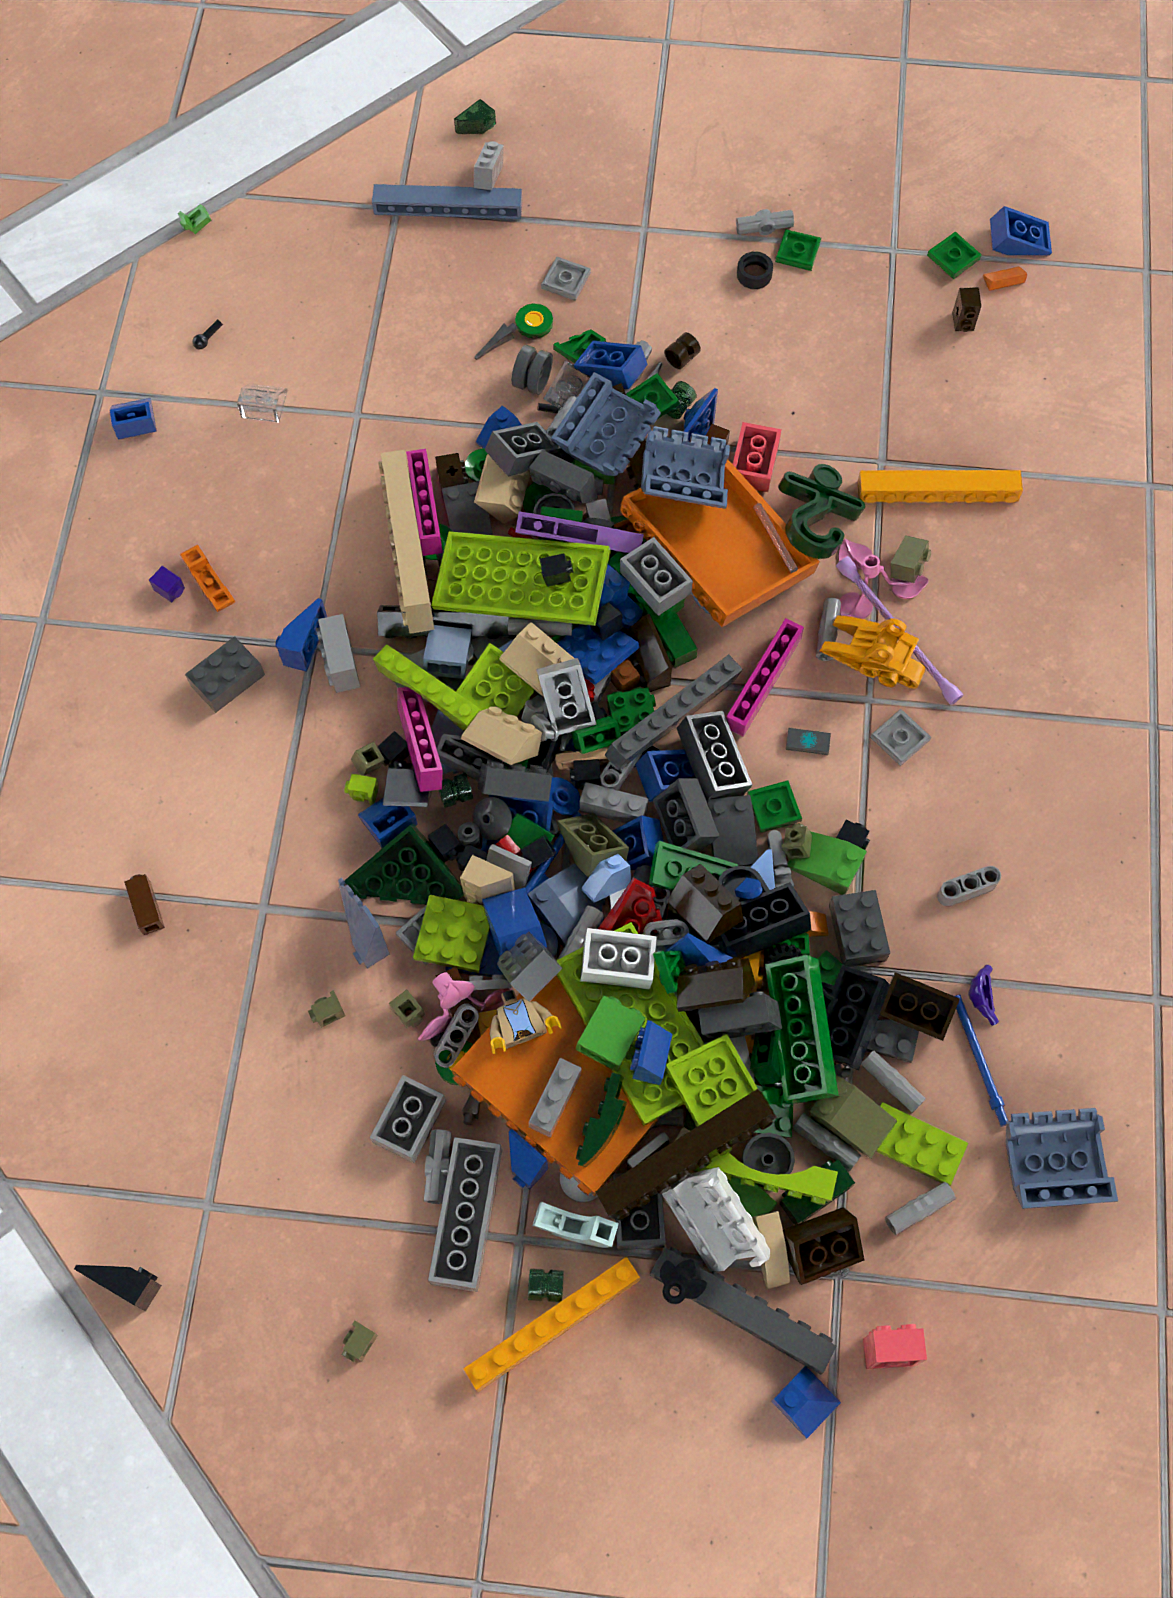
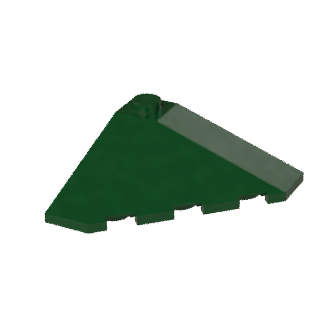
M414 824L409 825L344 880L345 884L353 890L354 895L361 899H367V896L380 897L382 901L397 902V899L411 900L410 903L427 905L429 895L458 900L464 895L460 882Z

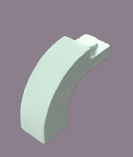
M540 1202L532 1226L567 1240L608 1248L613 1245L619 1223L597 1215H578Z

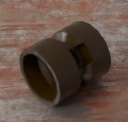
M685 332L676 339V342H673L664 350L667 361L674 368L681 369L690 359H693L700 353L701 347L692 334Z

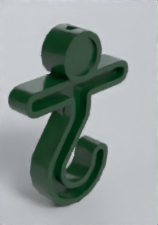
M826 464L816 465L808 478L794 472H786L778 484V489L782 493L806 502V504L795 509L785 526L786 536L799 552L816 559H825L834 555L842 544L845 535L842 530L833 527L827 535L821 536L812 532L808 526L822 520L830 512L854 521L859 518L866 507L861 499L838 490L842 484V476L835 468Z

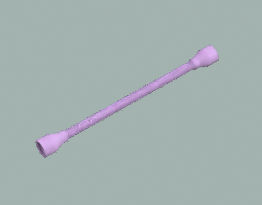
M847 556L839 561L836 568L842 575L856 583L885 620L894 618L861 579L856 565L850 557ZM916 645L913 651L914 655H916L917 659L921 661L926 670L936 680L941 688L943 697L950 705H953L963 697V693L957 686L939 674L940 672Z

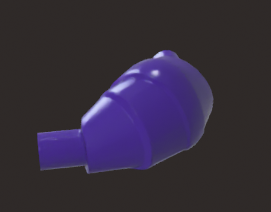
M985 965L971 980L968 996L974 1008H977L993 1026L999 1022L994 1013L995 1007L991 988L990 974L993 968L990 965Z

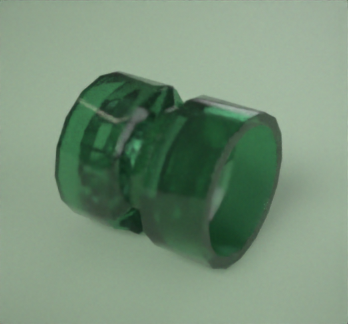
M678 381L671 389L680 405L666 413L674 419H680L686 412L687 407H690L697 398L695 390L683 381Z
M466 773L454 776L453 780L448 778L442 780V789L439 790V794L444 808L456 805L458 800L466 802L473 799Z
M530 1268L528 1301H542L544 1298H547L548 1302L560 1303L563 1297L564 1270H550L548 1273H545L544 1269Z

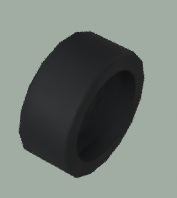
M752 251L744 254L739 259L737 278L744 287L760 289L770 283L773 274V262L770 257L764 253ZM750 265H758L763 267L766 272L763 275L752 276L746 273L744 268Z

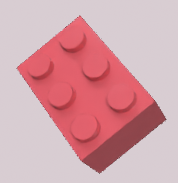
M742 422L733 465L755 490L769 492L782 429Z
M916 1324L901 1325L897 1330H891V1326H877L876 1329H872L869 1335L863 1338L866 1369L913 1367L927 1360L924 1329H916Z

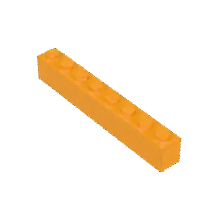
M860 470L857 481L858 497L866 503L1019 502L1023 492L1021 470Z
M625 1257L473 1361L463 1370L476 1391H481L640 1281V1276L628 1258Z

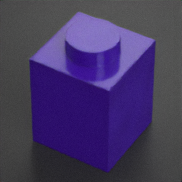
M161 566L149 579L153 590L171 603L180 597L185 589L181 578L164 566Z

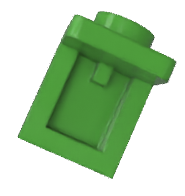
M201 204L188 215L182 211L178 213L182 227L185 230L189 229L194 234L212 221L206 208Z

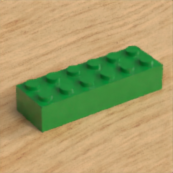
M803 955L765 964L769 995L778 1002L782 1029L775 1030L784 1101L798 1104L839 1096L818 959L809 955Z

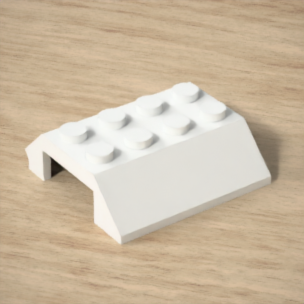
M719 1167L694 1172L689 1178L673 1183L671 1189L662 1194L710 1272L724 1271L736 1259L755 1257L749 1263L751 1267L761 1266L765 1261L769 1260L770 1248L766 1244L764 1236L756 1228L751 1215L746 1212L738 1194L733 1191L726 1175Z

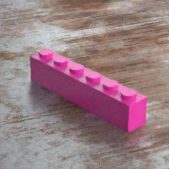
M426 449L406 451L422 555L443 553Z
M785 618L726 716L731 731L744 737L801 641L804 630L803 626Z
M408 687L397 688V708L420 792L441 790L443 769L422 697Z

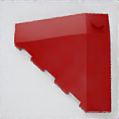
M633 877L598 929L615 931L632 922L638 934L643 935V930L648 923L662 921L660 910H656L653 897H656L654 888ZM656 929L651 931V936H655L657 934Z

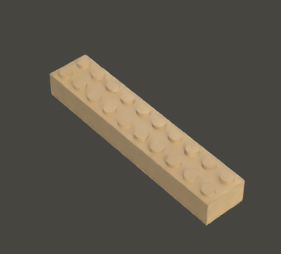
M405 449L381 453L382 461L378 462L380 474H384V476L380 477L382 489L386 488L383 491L384 503L389 504L385 505L387 518H391V520L387 521L389 534L393 533V535H390L391 549H396L392 550L394 565L398 564L394 570L396 580H400L397 581L398 595L403 596L399 597L404 626L408 625L410 634L435 630Z

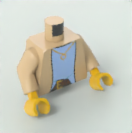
M514 990L502 993L501 997L504 1006L497 1009V1015L492 1018L489 1033L492 1053L496 1054V1048H503L505 1052L510 1047L546 1034L547 1030L552 1034L551 1028L553 1026L561 1028L558 1017L553 1016L536 1001L529 1002L526 998L517 1000Z

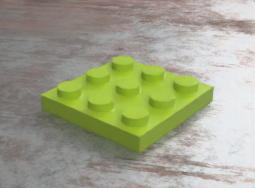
M489 643L456 692L480 708L481 711L489 707H498L502 712L517 717L535 689L502 663L499 658L504 652Z
M429 895L413 959L479 973L490 932L484 906Z
M727 1034L667 1063L665 1066L697 1127L758 1089Z

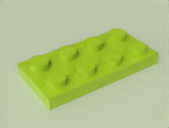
M882 1102L880 1107L894 1117L897 1123L876 1152L940 1183L946 1182L951 1186L968 1143Z

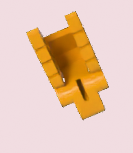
M837 615L832 625L842 631H846V633L853 636L850 645L824 641L819 650L820 652L834 657L835 660L847 664L848 667L860 671L865 676L871 678L878 676L879 682L886 687H895L898 682L911 689L918 688L926 668L923 664L911 658L919 638L905 632L907 626L904 622L895 618L876 623L851 616Z

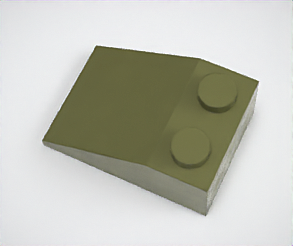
M594 813L557 821L559 830L576 866L587 877L592 874L599 862L616 854H619L625 861L627 860L629 847Z
M836 1075L839 1096L819 1099L810 1110L811 1117L822 1127L828 1129L842 1141L871 1159L897 1123V1120L857 1087Z

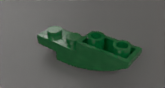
M611 1073V1077L606 1078L604 1084L605 1100L601 1101L598 1107V1115H601L600 1119L590 1117L589 1122L584 1124L582 1136H585L583 1146H579L576 1160H579L578 1165L587 1167L606 1148L619 1127L627 1102L619 1099L624 1079L620 1074Z

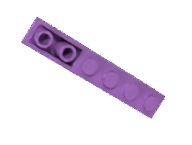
M521 511L518 514L515 531L522 535L561 542L609 546L612 551L630 553L641 546L644 537L643 534Z

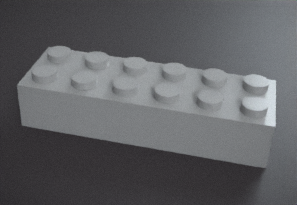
M454 1137L428 1278L431 1285L478 1292L502 1155L501 1144Z

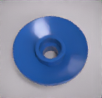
M553 777L549 800H554L553 810L562 815H573L578 812L581 799L578 790L569 781Z

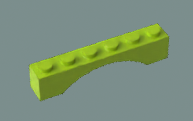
M387 644L373 658L380 673L393 682L402 684L424 697L463 731L467 729L479 711H481L476 705Z
M729 1152L722 1156L718 1154L711 1159L712 1162L708 1166L701 1169L698 1167L693 1170L698 1172L719 1167L726 1175L727 1180L731 1181V1177L741 1179V1184L754 1187L755 1183L764 1185V1190L778 1193V1189L788 1191V1196L801 1199L802 1195L811 1197V1202L825 1205L826 1201H832L838 1174L837 1171L817 1166L792 1174L776 1175L763 1173L744 1165Z

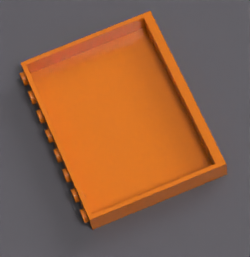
M728 459L725 463L724 489H728L726 509L644 494L641 488L624 496L620 506L622 515L628 518L635 530L643 534L646 541L654 537L692 579V594L721 627L814 574L820 563L818 559L808 557L799 552L790 543L786 536V523Z
M555 976L531 1001H536L553 1016L558 1017L561 1028L553 1026L551 1028L552 1034L547 1030L546 1034L510 1047L505 1052L503 1048H496V1054H493L489 1034L490 1026L452 1068L453 1080L461 1087L466 1085L472 1090L470 1094L478 1102L481 1103L483 1100L489 1105L488 1110L494 1116L499 1118L501 1115L507 1121L506 1126L510 1130L513 1129L516 1133L519 1131L525 1136L524 1140L533 1148L537 1146L543 1152L541 1155L550 1164L555 1162L561 1167L559 1171L567 1179L574 1178L579 1183L577 1187L586 1195L591 1193L595 1197V1191L606 1184L661 1117L643 1126L621 1088L619 1099L627 1102V1105L613 1138L587 1167L578 1165L579 1160H576L579 1146H583L585 1136H582L584 1124L589 1122L590 1117L600 1119L601 1115H598V1107L600 1102L605 1100L604 1084L606 1078H610L613 1072L605 1065L575 1050L586 1025L560 980ZM520 993L516 996L517 1000L525 998ZM562 1058L581 1067V1076L550 1138L529 1128V1120L559 1059Z

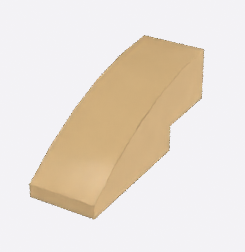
M772 1211L753 1216V1223L764 1236L766 1244L770 1248L769 1260L761 1265L766 1289L790 1283L786 1244L779 1212Z

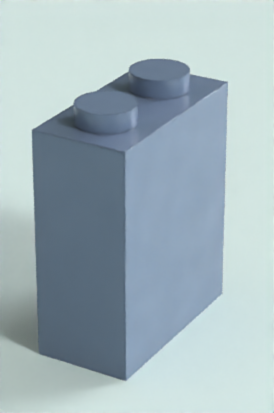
M434 625L435 630H429L423 657V669L434 676L465 679L471 647L472 629Z

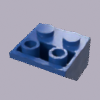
M151 398L111 406L112 427L118 440L157 432Z
M384 797L358 814L360 820L381 848L385 847L409 825H418L416 815L409 806H384Z
M647 1020L645 1028L640 1027L635 1043V1048L639 1050L635 1049L630 1070L634 1071L632 1079L660 1085L664 1076L672 1033L652 1021Z

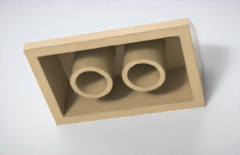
M488 454L474 503L503 524L518 517L526 493L530 470L508 477Z
M532 622L516 636L499 658L502 663L542 696L543 692L536 669L575 659Z
M489 707L479 711L462 734L461 739L512 765L538 756L543 732L536 729L532 724L518 720L514 715L502 712L498 707Z
M474 855L470 858L460 877L464 899L468 903L483 905L482 899L515 890L512 872Z

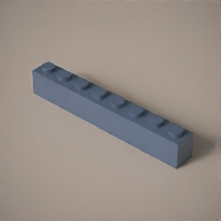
M374 184L372 206L374 215L521 219L522 189L493 188L492 190L459 186Z

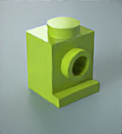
M351 774L350 781H346L344 792L349 794L350 798L355 801L364 802L367 800L370 805H373L376 801L379 784L377 778Z

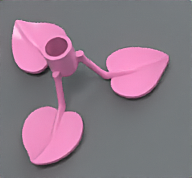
M844 539L841 544L839 561L849 556L855 563L857 571L860 568L863 570L865 575L864 583L866 585L869 578H875L881 572L887 583L893 585L892 592L895 596L902 599H910L917 596L928 584L929 579L923 575L918 576L915 583L892 578L891 581L884 571V567L880 566L879 558L873 555L868 547ZM850 592L840 598V615L865 619L871 614L873 605L869 599L864 597V593L859 595L858 593Z
M447 972L438 975L433 980V985L440 993L438 998L441 1000L440 1007L444 1010L443 1016L436 1017L428 1024L420 1037L417 1038L418 1041L430 1040L434 1036L445 1032L452 1019L449 1016L448 1008L455 1006L465 998L471 1000L481 1008L479 1013L497 1010L504 1005L501 994L512 989H498L491 993L484 1002H479L470 995L475 988L472 983L453 981Z

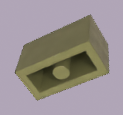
M905 535L891 561V578L915 583L917 577L923 573L925 561L928 562L930 559L929 541Z

